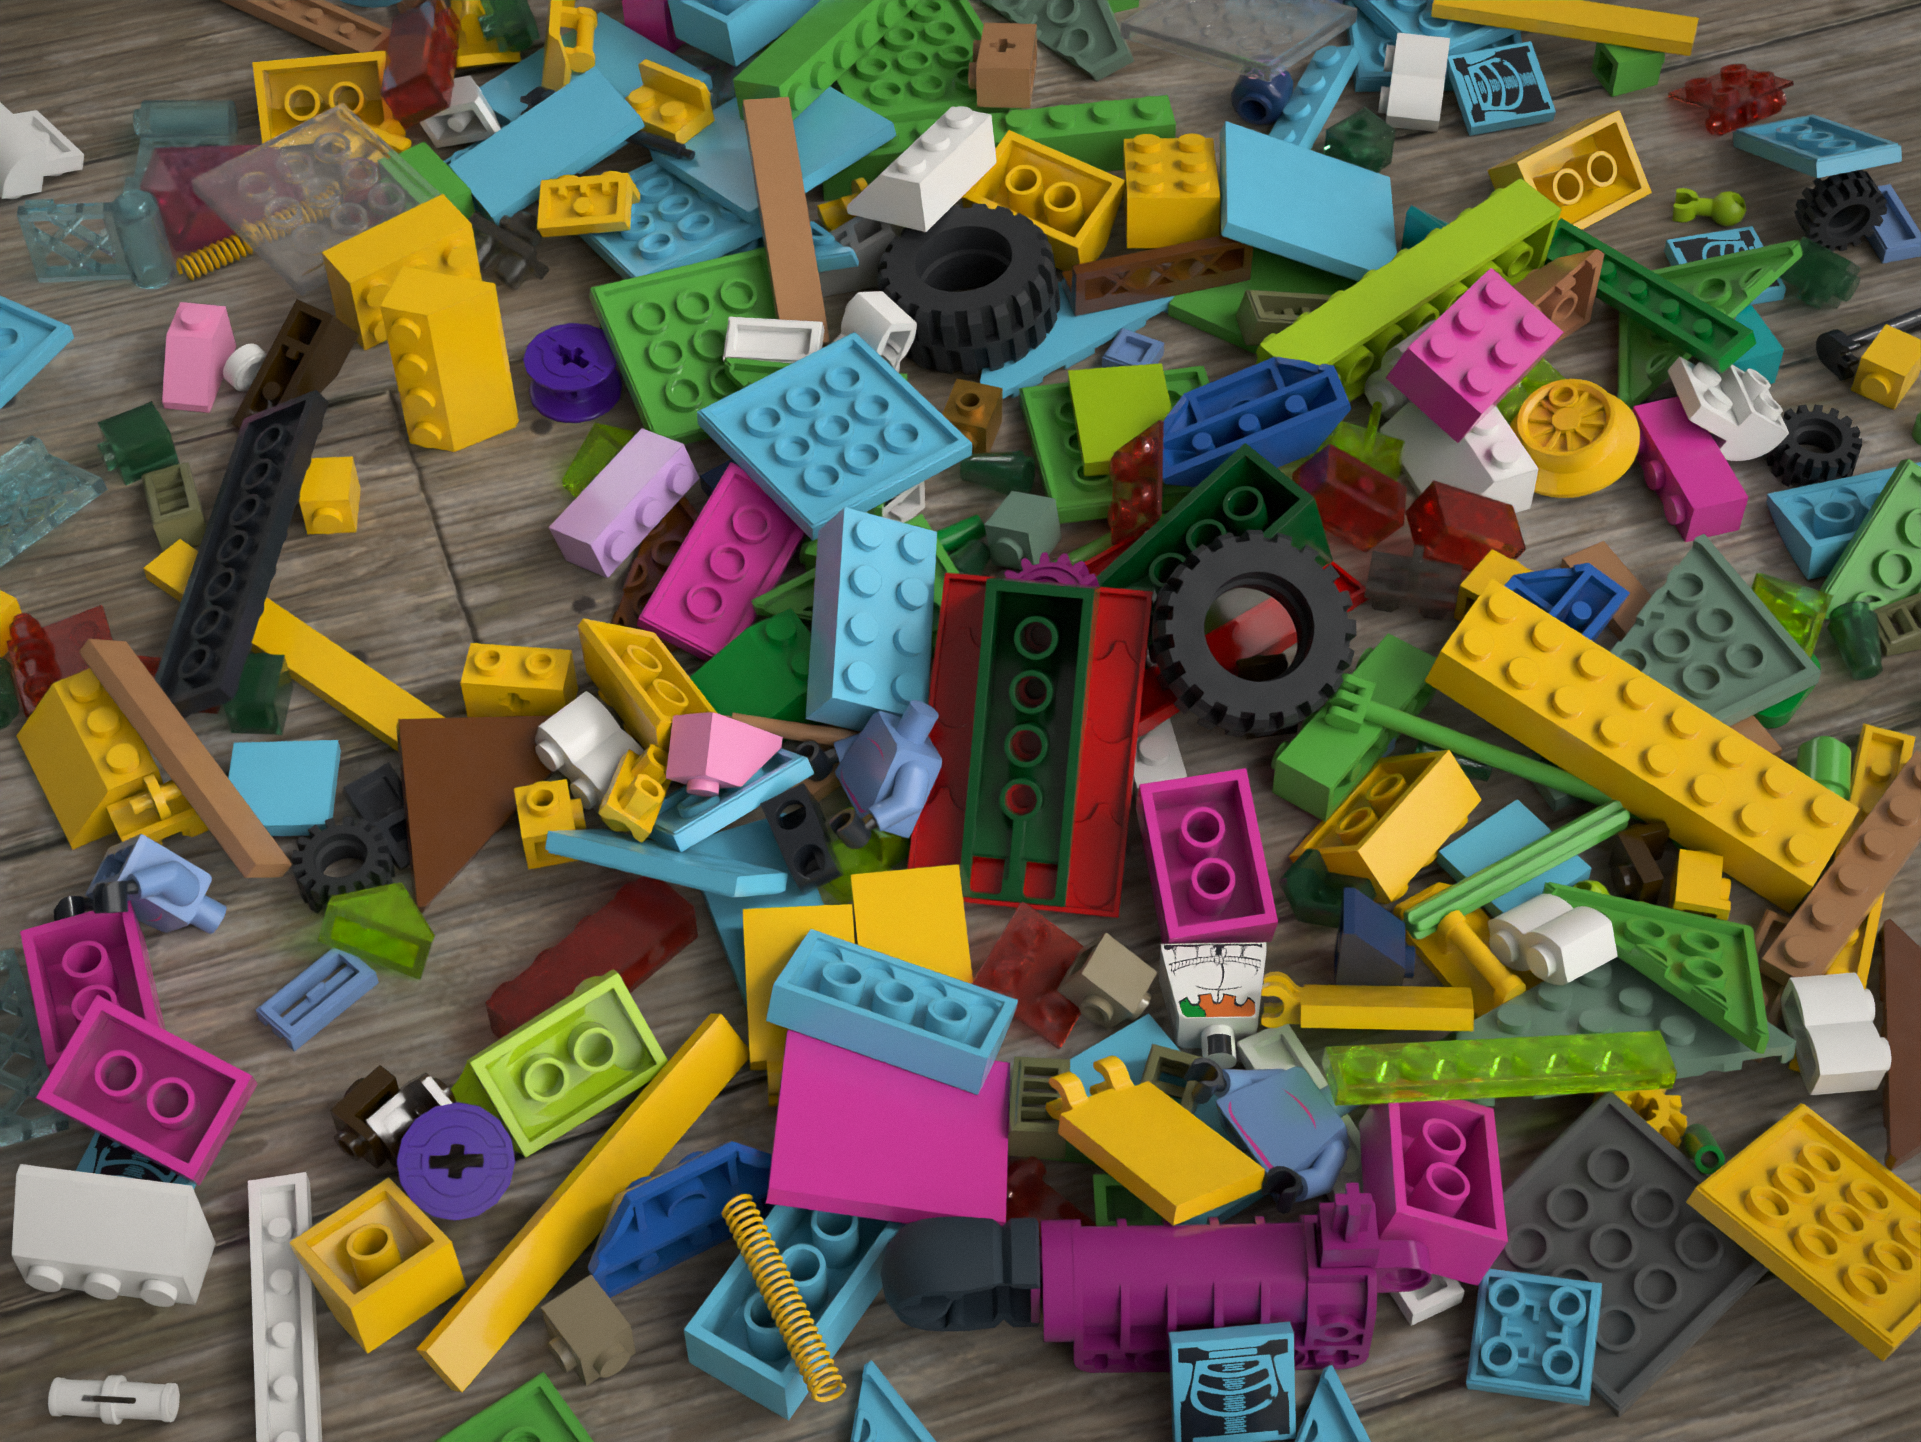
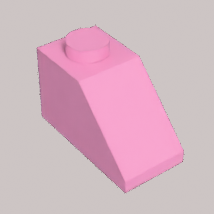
M180 302L166 334L162 403L165 409L210 413L224 378L223 369L225 363L236 349L226 306Z
M714 712L675 715L672 721L666 778L687 785L686 792L689 794L706 797L718 796L719 789L742 787L782 748L783 737Z

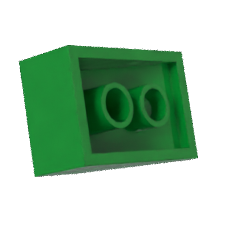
M792 608L746 628L690 676L694 684L720 715L732 716V713L819 726L824 724L806 719L811 633ZM782 739V743L788 741L789 739Z

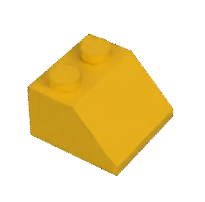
M389 1177L289 1242L294 1254L336 1320L367 1354L467 1287L452 1241Z

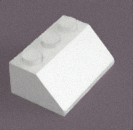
M952 106L847 205L848 214L927 232L997 163L991 114L972 111L968 107Z
M1411 401L1380 428L1379 436L1443 535L1531 508L1539 469L1496 406L1459 443L1453 440Z
M20 1164L16 1174L12 1257L27 1284L45 1292H57L61 1288L81 1290L91 1296L106 1300L115 1299L118 1295L142 1298L147 1303L160 1307H170L175 1303L196 1305L216 1243L192 1186Z

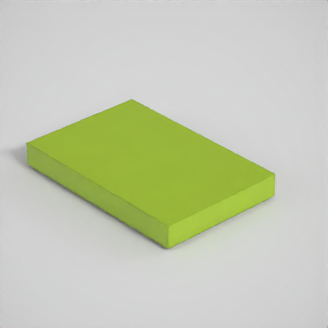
M1162 363L1068 370V388L1084 476L1160 471L1148 440L1155 431H1159L1166 416L1172 410Z

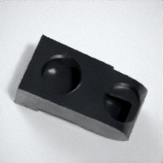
M804 783L760 803L786 865L803 894L844 875L839 859L832 847V839L825 822L827 821L821 806ZM799 804L803 806L782 817L780 816L782 811L790 805Z

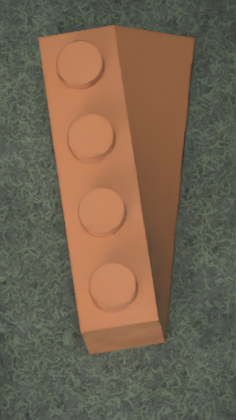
M1598 249L1556 258L1544 267L1532 270L1523 280L1513 286L1564 332L1555 344L1590 322L1604 259V253Z

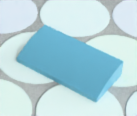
M1896 467L1767 494L1766 502L1776 528L1791 557L1808 580L1830 574Z
M810 929L773 984L766 1021L978 1095L1004 1041L1016 1011L1018 1000Z

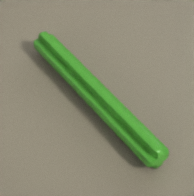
M1610 800L1405 910L1403 914L1404 919L1402 920L1405 923V929L1413 939L1425 938L1437 931L1440 921L1449 913L1459 910L1465 916L1626 829L1630 819L1628 810L1618 800Z

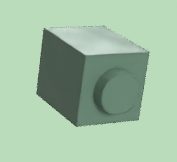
M1011 491L985 523L993 565L1023 570L1021 560L1027 558L1032 565L1039 564L1041 553L1047 552L1049 556L1062 539L1056 500L1054 498Z

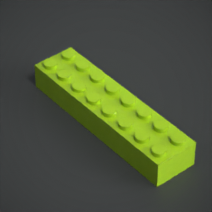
M1521 178L1504 189H1496L1487 200L1473 209H1465L1458 215L1456 220L1442 229L1436 228L1432 230L1423 241L1409 250L1407 248L1401 250L1392 261L1378 270L1372 269L1368 271L1359 282L1347 290L1335 292L1325 304L1311 313L1304 312L1292 325L1280 333L1268 335L1257 348L1256 364L1276 356L1307 361L1319 366L1321 364L1334 365L1348 401L1351 402L1365 392V384L1368 377L1381 368L1382 359L1387 351L1428 322L1437 320L1490 268L1495 270L1511 286H1514L1532 270L1544 267L1562 209Z

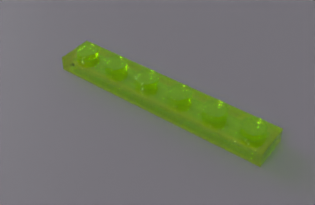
M1660 1030L1325 1047L1322 1060L1335 1106L1672 1089L1677 1076V1070Z

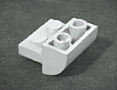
M0 102L1 199H17L22 195L42 192L43 176H60L66 172L83 169L84 153L37 110L12 114Z
M1680 356L1669 368L1668 373L1688 419L1710 432L1726 460L1745 461L1760 457L1777 447L1789 434L1780 415L1783 410L1769 392L1770 383L1757 371L1747 369L1744 372L1731 365L1722 374H1718L1705 363L1698 362L1697 365H1694Z

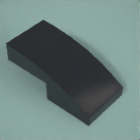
M390 762L344 786L342 794L360 820L361 818L370 822L371 829L377 826L382 831L383 837L387 839L393 864L399 871H402L410 866L402 781Z

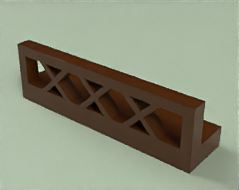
M1220 235L1072 265V270L1062 272L1061 286L1075 316L1239 283L1251 279L1253 246Z

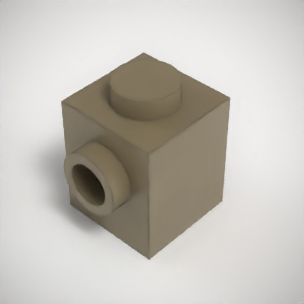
M1104 933L1080 949L1057 991L1078 1006L1085 1018L1109 1030L1127 1018L1134 1021L1142 1014L1152 998V995L1147 990L1158 972L1108 933Z
M589 1275L541 1307L547 1334L551 1338L547 1342L551 1355L565 1373L574 1369L586 1386L600 1377L607 1378L618 1373L628 1363L630 1357L636 1353L631 1325L592 1275Z

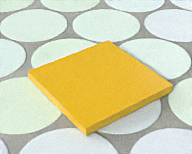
M1800 1103L1698 1185L1686 1201L1687 1204L1881 1361L1884 1362L1921 1325V1194L1805 1104Z

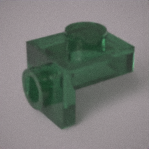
M1306 849L1279 880L1280 886L1299 922L1331 928H1338L1344 887L1356 888L1371 900H1374L1377 896L1370 879L1329 872L1317 849Z

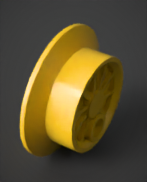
M1582 379L1558 380L1538 388L1524 401L1519 413L1509 425L1539 469L1534 492L1548 497H1580L1608 487L1630 468L1640 446V430L1632 410L1622 400L1607 393L1599 385Z

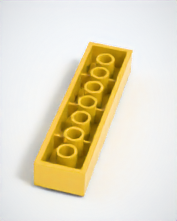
M1493 578L1441 649L1425 679L1426 683L1561 769L1590 784L1612 800L1620 801L1625 809L1646 823L1652 824L1665 821L1670 829L1668 837L1691 851H1709L1715 855L1723 856V872L1789 914L1814 886L1860 809Z

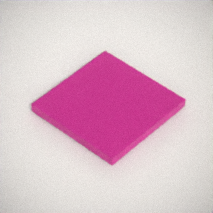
M787 1030L766 1203L905 1224L926 1218L975 1217L994 1219L1000 1226H1003L1006 1223L1010 1063L994 1061L985 1083L977 1095L808 1035Z

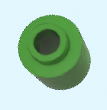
M1818 736L1803 743L1797 750L1796 769L1848 801L1851 783V750L1849 747L1830 736Z

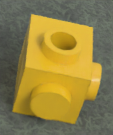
M567 779L551 782L540 781L532 785L514 788L528 870L579 861L548 853L549 850H545L548 831L586 829L581 798L570 800Z

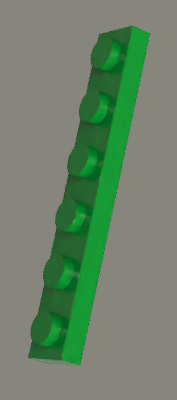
M1563 218L1558 220L1544 266L1556 258L1595 249L1600 250L1604 253V259L1595 297L1721 374L1757 344L1754 332L1750 328Z

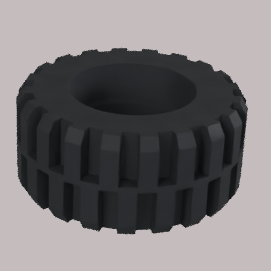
M973 204L972 208H961L960 205L952 206L927 232L904 227L901 237L895 236L888 244L878 264L877 284L879 291L884 292L917 323L915 338L905 356L909 359L913 358V362L924 368L930 369L931 366H934L940 373L953 374V371H963L965 375L978 374V370L990 367V371L1001 369L1004 367V363L1010 360L1016 363L1026 357L1029 348L1036 349L1047 337L1046 333H1050L1058 319L1060 295L1052 246L1048 242L1047 235L1040 227L1020 213L1014 216L1009 208L997 206L996 209H989L986 204ZM970 286H984L970 291L953 292Z
M1246 530L1238 537H1235L1230 532L1216 537L1207 546L1202 544L1191 552L1174 570L1154 602L1156 608L1151 615L1149 627L1153 643L1148 647L1151 663L1158 664L1160 674L1156 678L1162 690L1170 689L1177 698L1173 704L1183 714L1189 710L1199 717L1197 724L1209 730H1212L1215 726L1225 729V735L1242 737L1246 733H1254L1256 737L1271 735L1283 728L1286 730L1298 724L1324 705V702L1337 691L1344 681L1341 676L1351 666L1355 651L1349 648L1350 641L1357 636L1356 620L1348 619L1347 610L1353 606L1348 590L1339 593L1334 583L1340 575L1331 564L1323 569L1314 560L1319 552L1306 544L1299 550L1291 546V536L1278 532L1273 538L1263 537L1262 530ZM1235 588L1258 590L1276 599L1286 609L1295 626L1297 651L1292 663L1282 674L1267 681H1248L1231 674L1215 660L1205 639L1204 621L1212 603L1225 592Z

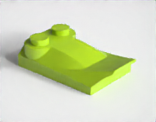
M612 969L602 976H593L585 979L575 988L573 994L468 1059L462 1074L450 1090L457 1102L482 1107L498 1118L511 1137L513 1150L521 1153L526 1158L653 1080L667 1064L668 1060L620 975Z

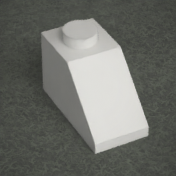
M471 75L439 81L413 112L436 148L486 140L501 130L493 109Z

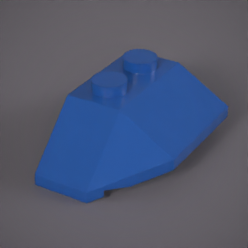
M1275 356L1184 393L1166 416L1159 431H1155L1148 441L1165 484L1197 487L1244 443L1253 448L1276 468L1313 454L1350 412L1351 406L1334 365L1321 364L1319 366L1307 361Z
M1590 563L1573 565L1572 568L1546 569L1516 574L1504 585L1593 642H1595L1630 594L1629 591Z
M731 1141L719 1144L705 1152H693L681 1159L676 1166L654 1177L646 1176L635 1180L625 1191L615 1195L588 1264L589 1275L594 1277L608 1297L611 1298L732 1238L733 1234L730 1233V1227L726 1225V1219L723 1218L722 1211L728 1201L740 1194L752 1195L753 1199L751 1202L756 1203L755 1209L760 1211L759 1217L765 1220L775 1207V1204L766 1203L772 1154ZM747 1199L737 1201L732 1206H730V1208H734L740 1203L746 1202ZM748 1206L742 1211L736 1212L733 1216H737L743 1211L750 1209L751 1206ZM751 1214L750 1216L739 1220L737 1223H742L746 1219L753 1217L755 1214ZM758 1221L754 1222L753 1224L747 1227H744L741 1231H745L751 1226L758 1224Z

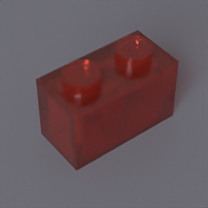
M1328 444L1292 473V480L1315 498L1324 530L1365 553L1404 526L1407 487L1332 444Z
M1433 480L1405 511L1416 554L1421 558L1472 572L1491 549L1513 560H1517L1526 550L1514 507L1505 502Z

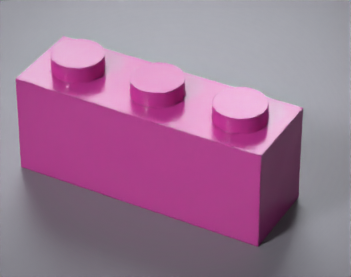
M1679 396L1633 406L1632 412L1637 419L1640 430V446L1636 458L1644 471L1647 486L1651 490L1656 491L1664 505V512L1668 522L1676 526L1684 542L1694 541L1696 537L1702 534L1711 537L1739 530L1749 497L1710 432L1688 419Z

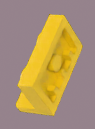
M648 59L638 64L643 85L633 90L625 100L641 116L645 125L641 130L685 144L715 121L710 102L711 95L704 82Z
M606 171L601 175L584 177L562 175L557 179L541 180L537 229L542 237L630 230L632 204L640 202V192L628 173Z

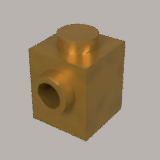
M956 379L942 415L972 442V455L968 458L987 461L1002 424L1003 388Z

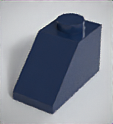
M1344 887L1334 947V985L1402 986L1404 978L1413 979L1415 946L1405 945V923L1356 888Z

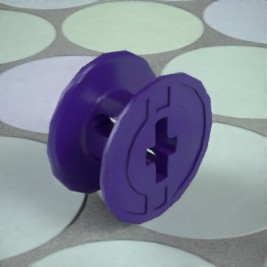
M579 323L557 325L536 335L526 347L523 361L527 374L532 378L529 395L532 406L542 416L557 422L581 423L594 420L609 412L620 399L623 386L619 372L615 369L617 362L602 329L589 324Z
M460 1102L436 1106L415 1119L401 1140L397 1158L400 1183L409 1198L431 1216L454 1221L478 1216L497 1204L511 1183L515 1165L512 1140L500 1120L482 1107ZM452 1144H461L465 1146L464 1154H483L484 1163L483 1166L464 1167L462 1177L456 1178L449 1176V1167H431L430 1156L447 1155L451 1151Z

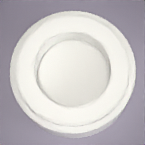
M246 344L238 348L225 363L223 369L225 380L240 392L248 391L267 353L256 344Z

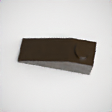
M296 299L231 424L240 429L243 420L249 416L314 390L321 393L337 377L359 334L334 315Z

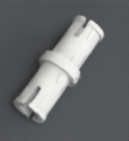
M110 1375L105 1381L69 1380L56 1377L50 1387L48 1407L51 1416L101 1418L103 1423L113 1425L120 1424L123 1419H149L173 1422L178 1412L180 1394L176 1383L127 1382L126 1377L123 1375ZM93 1397H132L136 1399V1402L134 1404L94 1402Z

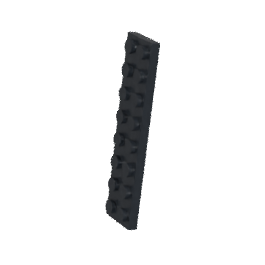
M317 390L243 420L155 676V681L183 718L217 705L226 704L233 700L238 692L239 680L246 658L252 649L255 630L259 618L264 611V602L271 581L276 574V565L283 543L288 536V528L295 506L300 499V490L306 471L311 465V456L317 437L323 427L322 422L329 402Z

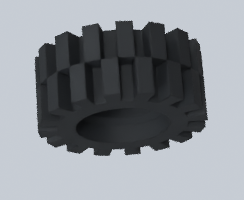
M1862 169L1831 175L1823 181L1821 178H1816L1813 180L1815 187L1813 189L1806 187L1802 191L1805 199H1797L1795 204L1798 209L1794 211L1795 217L1807 238L1817 250L1821 251L1824 249L1826 253H1833L1835 247L1839 251L1847 250V244L1851 242L1854 247L1861 244L1862 242L1859 238L1864 234L1868 238L1875 232L1872 226H1881L1884 221L1881 215L1887 214L1885 197L1867 171L1864 172Z
M1816 404L1813 411H1809L1807 405L1798 406L1796 413L1791 408L1785 411L1782 419L1789 434L1777 447L1767 453L1768 466L1773 465L1771 473L1775 478L1784 474L1782 483L1787 487L1793 482L1798 483V487L1852 476L1861 451L1862 438H1859L1861 432L1858 426L1851 428L1853 421L1846 415L1840 420L1838 419V410L1831 408L1829 414L1822 412L1823 405ZM1800 445H1814L1828 453L1810 452Z
M343 816V824L337 826L334 818L325 820L327 829L322 831L315 824L308 829L311 840L301 836L297 841L299 851L293 850L292 853L294 864L292 868L304 903L309 902L311 910L317 914L324 909L326 918L335 919L338 910H342L344 919L354 918L352 910L360 908L362 914L365 915L371 912L369 902L372 900L380 906L386 900L383 890L391 893L394 886L392 877H395V869L387 839L383 837L382 831L377 826L371 829L370 822L362 818L358 825L355 826L352 816ZM355 858L364 862L356 872L347 876L330 877L324 875V871L328 866L341 859Z

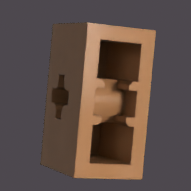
M984 23L981 40L973 41V62L969 63L968 73L969 89L977 90V107L1030 108L1037 68V24Z

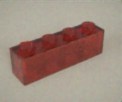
M428 0L398 15L392 21L380 94L404 130L451 106L452 90L455 86L454 74L457 68L456 58L457 50L459 49V34L462 27L451 7L445 9L440 0Z
M641 876L635 882L625 884L616 893L613 900L597 913L584 917L571 934L556 946L543 950L530 967L514 980L502 983L493 992L491 998L485 1002L492 1033L499 1039L503 1038L573 994L575 988L585 979L593 976H602L612 969L618 972L629 993H632L698 938L694 906L662 880Z

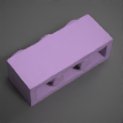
M641 428L549 526L566 561L608 578L699 479L684 444Z

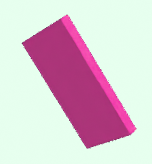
M730 462L640 614L637 626L646 631L655 632L658 637L708 662L746 628L753 626L759 615L755 613L751 600L775 588L806 533L740 466Z

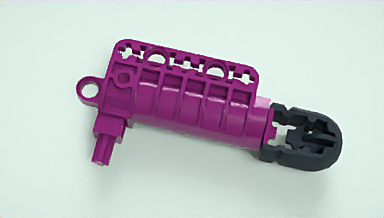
M1354 1182L1346 1183L1344 1194H1335L1334 1202L1319 1203L1317 1215H1299L1297 1222L1265 1223L1263 1216H1253L1252 1223L1219 1224L1218 1217H1208L1206 1224L1174 1226L1164 1218H1162L1161 1225L1127 1226L1126 1218L1116 1219V1226H1081L1080 1219L1041 1220V1246H1039V1228L1036 1218H1011L1003 1226H1000L994 1219L926 1218L911 1222L897 1232L887 1246L880 1272L885 1299L900 1321L910 1327L926 1331L947 1332L995 1328L1003 1320L1013 1328L1038 1327L1040 1324V1299H1042L1043 1341L1073 1342L1075 1366L1081 1371L1089 1373L1170 1372L1169 1332L1279 1322L1291 1323L1294 1332L1295 1370H1323L1331 1365L1334 1369L1353 1368L1366 1362L1369 1357L1376 1320L1377 1293L1415 1291L1427 1286L1431 1282L1432 1276L1429 1250L1426 1245L1414 1240H1379L1375 1202H1372L1371 1193H1359V1183Z

